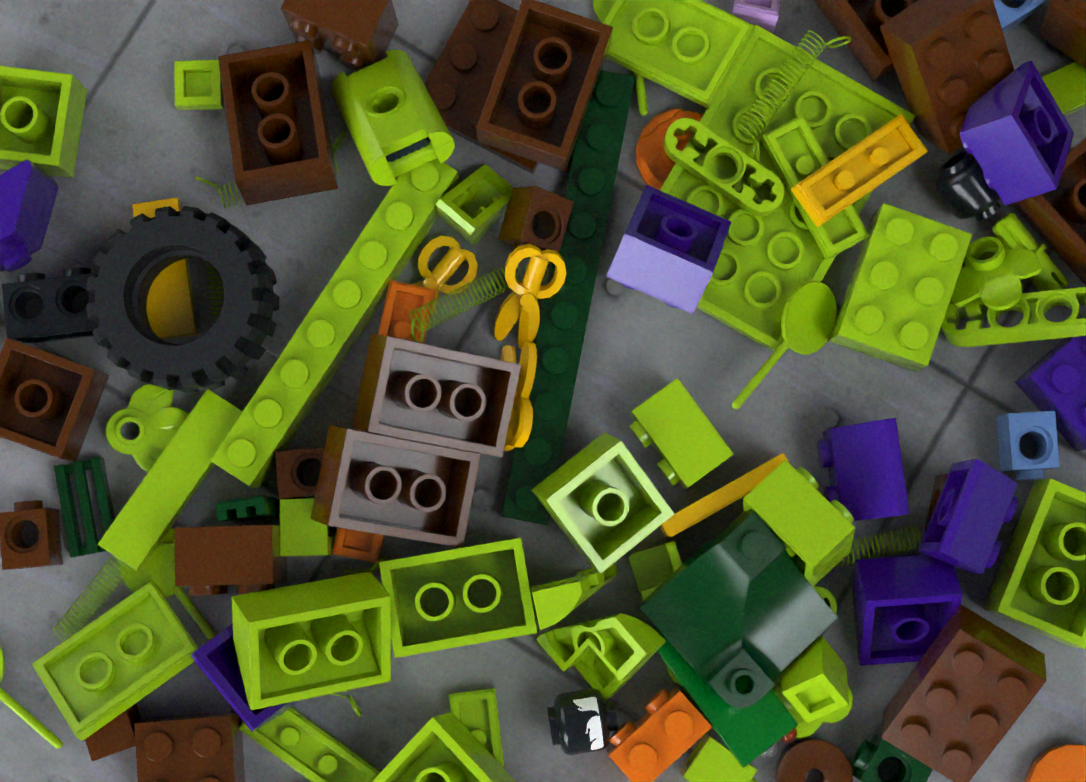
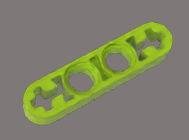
M1086 287L1022 293L1020 300L1007 310H993L985 306L981 298L961 306H955L951 303L948 305L941 327L946 340L956 347H975L1086 336V318H1082L1079 306L1086 305ZM1056 306H1066L1072 310L1070 317L1062 322H1051L1045 318L1046 313ZM1007 311H1018L1023 315L1021 322L1013 327H1003L997 323L998 318ZM983 315L988 317L989 328L983 327V324H985ZM968 318L969 322L966 323V329L957 330L956 326L959 325L960 319Z

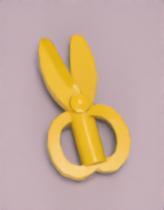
M439 236L432 239L422 249L418 258V269L425 280L412 285L435 289L434 300L439 298V291L443 294H450L451 291L454 292L455 289H459V287H463V285H467L476 279L479 268L476 257L472 252L461 249L460 244L453 237ZM448 246L450 248L436 267L430 271L428 269V260L431 254L437 248ZM463 261H467L469 266L468 272L463 280L452 286L445 284Z
M526 244L518 246L509 254L505 263V279L508 287L513 292L501 304L495 317L494 338L497 341H502L508 335L519 318L518 347L522 349L525 341L533 343L540 324V310L537 298H550L556 294L564 284L567 274L564 258L557 251L548 249L541 251L539 247ZM530 257L523 280L520 282L515 278L516 268L524 258ZM549 262H553L555 264L554 277L547 285L541 286Z
M528 341L523 343L519 361L521 369L504 447L505 452L513 450L514 447L522 448L528 441L532 429L533 408L529 395L535 378L537 348L535 343ZM503 346L500 360L516 363L515 346Z

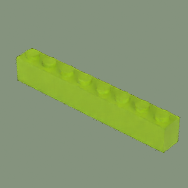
M438 158L399 175L396 180L397 184L391 187L211 458V462L249 487L260 488L276 464L275 452L286 449L385 299L389 281H396L439 217L436 208L439 198L460 183L458 171L444 162L440 164Z

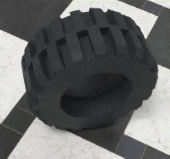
M170 206L156 208V217L149 218L142 213L132 218L130 224L133 229L127 233L117 229L108 238L114 246L108 254L99 251L93 262L101 267L98 277L89 276L86 291L95 294V302L86 305L88 319L98 324V328L92 332L98 345L108 348L107 357L117 367L126 369L128 375L142 382L168 390L173 389L182 392H199L200 388L213 390L225 386V379L229 377L236 379L241 377L248 371L245 365L252 358L259 360L266 349L261 344L266 335L273 337L277 323L271 320L273 311L279 310V296L273 291V285L277 283L273 269L265 262L267 257L263 251L249 239V236L225 218L213 212L206 214L196 207L184 206L181 211H176ZM186 258L202 259L210 263L222 278L224 301L220 315L210 330L200 338L186 344L166 342L153 332L148 321L146 305L150 287L160 272L172 263Z

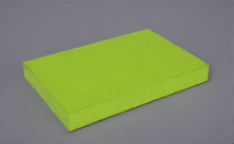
M614 0L602 21L603 24L613 27L611 44L606 55L607 59L709 110L754 33V25L702 0Z
M151 580L33 662L32 666L74 735L80 741H84L192 664L194 660L191 655L199 647L159 587Z

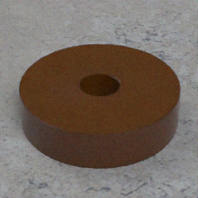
M805 738L789 745L780 755L775 768V782H806V774L811 769L820 770L822 776L820 782H853L851 765L844 753L828 741L818 738Z

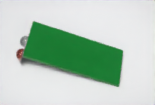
M667 641L657 650V653L742 768L759 755L767 759L774 757L777 753L776 742L778 740L790 743L796 739L798 723L772 688L754 705L746 708H737L718 698ZM740 675L735 681V688L738 692H743L748 687L749 680L746 675Z

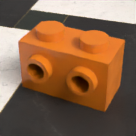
M676 686L670 692L665 688L660 690L644 705V708L647 710L646 714L635 724L630 720L626 721L609 737L612 745L606 749L608 756L631 782H653L712 728L708 721Z

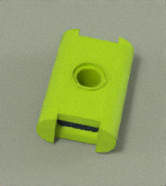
M395 49L386 51L387 58L348 76L342 71L334 78L331 84L332 96L369 175L376 184L381 186L397 184L395 177L438 158L440 164L452 155L455 147L454 139L411 58L406 52Z

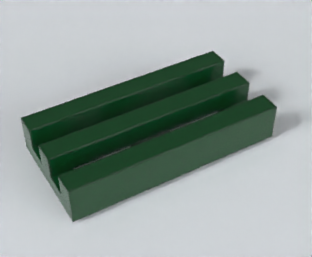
M103 457L54 466L70 558L106 551L97 545L99 542L86 477V471L93 470L105 534L114 522L115 517ZM73 473L87 542L86 546H82L70 474Z
M265 495L218 501L219 504H216L218 521L236 523L243 522L244 519H263L262 516H280L279 500Z

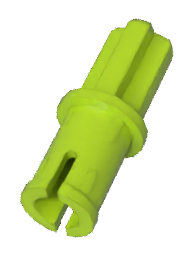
M1009 213L992 227L994 234L1009 249H1027L1037 255L1042 271L1030 277V280L1040 292L1063 289L1062 287L1069 284L1070 281L1044 251L1047 246L1044 243L1039 245L1015 214Z

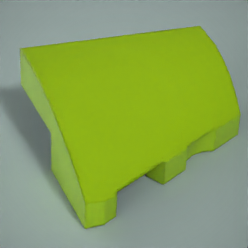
M613 563L601 574L592 567L574 571L575 577L531 586L534 609L540 630L558 623L586 599L618 575L616 563Z
M623 613L549 630L539 635L536 639L563 672L574 666L592 688L600 691L604 702L614 696L666 642L651 626Z

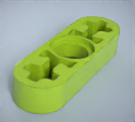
M681 118L674 121L667 129L663 141L667 156L748 213L755 216H767L773 213L782 203L785 194L784 185L776 174L697 120ZM687 131L692 132L695 135L692 143L702 151L707 143L714 146L707 153L702 166L694 162L698 159L699 152L691 147L685 148L683 152L676 148L678 139L674 136L675 133L683 136ZM719 155H726L732 158L736 164L735 176L727 180L714 176L710 167L712 159ZM747 169L753 173L749 176L747 182L757 188L761 187L763 183L768 184L771 187L768 195L773 199V202L764 200L761 204H757L752 200L755 196L753 189L744 184L739 193L733 187L738 184Z

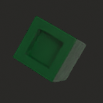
M876 734L873 735L870 742L865 739L859 745L852 759V765L856 766L853 776L861 782H926L933 771L929 766ZM887 757H895L899 766L896 776L887 781L880 780L878 776L880 762Z

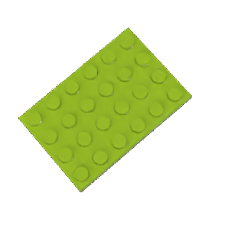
M756 24L752 37L710 110L707 108L700 123L753 159V138L741 132L736 127V124L741 125L739 120H743L742 116L747 117L746 112H750L749 108H753L752 104H756L755 100H759V95L762 96L761 91L765 92L764 87L768 88L767 83L772 84L770 79H774L773 75H777L776 72L780 71V67H783L786 59H790L789 55H793L792 51H796L795 46ZM796 48L802 55L811 59L804 51ZM793 52L796 57L807 63L801 55ZM790 56L794 62L804 67L799 60ZM816 59L810 65V68L807 69V72L804 73V76L801 77V80L798 81V84L795 85V88L792 89V92L789 93V96L786 97L780 108L773 114V117L770 118V121L767 122V125L764 126V129L761 130V133L758 134V137L755 138V140L759 141L760 147L759 163L776 174L784 185L785 194L783 201L773 213L767 216H755L748 213L675 163L660 191L731 221L714 272L696 308L774 352L784 340L781 321L788 298L798 286L805 282H821L836 257L835 255L828 260L824 258L760 138L762 135L804 115L830 162L900 114L904 116L909 125H911L916 115ZM787 60L791 66L801 71L796 64ZM784 64L788 70L798 75L793 68ZM781 68L785 74L795 79L791 73ZM778 72L783 79L792 83L785 75ZM775 76L780 83L788 87L783 80ZM772 81L777 87L785 91L780 84ZM769 85L770 88H772L774 91L782 95L778 89ZM766 89L768 93H770L772 96H774V97H776L777 99H779V98L775 95V93H773L772 91ZM763 93L766 98L776 103L770 96ZM760 97L763 102L773 107L767 100ZM756 101L761 107L769 111L765 105ZM753 105L758 111H760L761 113L765 114V112H764L763 110H761L759 107ZM750 109L755 115L763 119L757 112ZM748 114L752 119L760 123L755 117ZM745 118L746 121H748L753 126L757 127L752 121ZM741 122L744 126L753 131V129L750 126H748L744 122ZM738 126L742 131H744V132H746L747 134H749V133L747 132V130H745L744 128ZM749 131L753 135V137H756L755 133ZM692 134L685 148L691 147L700 153L698 159L694 162L702 166L707 153L714 146L707 143L702 151L692 143L695 136ZM719 155L712 159L710 167L714 176L722 180L735 176L736 164L732 158L726 155ZM747 169L738 184L733 187L739 193L744 184L753 189L755 196L752 200L757 204H761L764 200L773 202V199L768 195L771 189L768 184L763 183L761 187L757 188L747 182L749 176L753 174ZM873 190L853 203L858 215L861 213Z

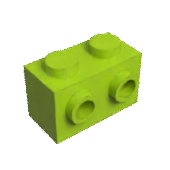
M678 378L629 414L634 420L629 425L631 432L643 448H647L649 445L653 446L662 459L656 465L672 487L680 483L683 489H687L734 455Z

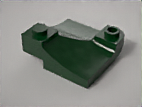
M744 511L711 543H705L637 606V609L706 686L722 701L737 708H746L757 703L775 686V680L778 675L838 618L798 569L785 550L787 547L755 511ZM740 675H746L749 680L748 687L743 692H738L735 688V681Z

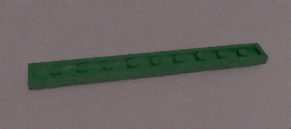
M601 70L576 140L565 198L574 201L559 252L564 258L567 274L560 290L544 300L536 341V372L529 395L533 408L532 429L525 445L522 448L515 447L502 517L548 525L550 514L532 492V489L555 472L560 464L635 76ZM553 262L548 283L552 280L555 273V264Z

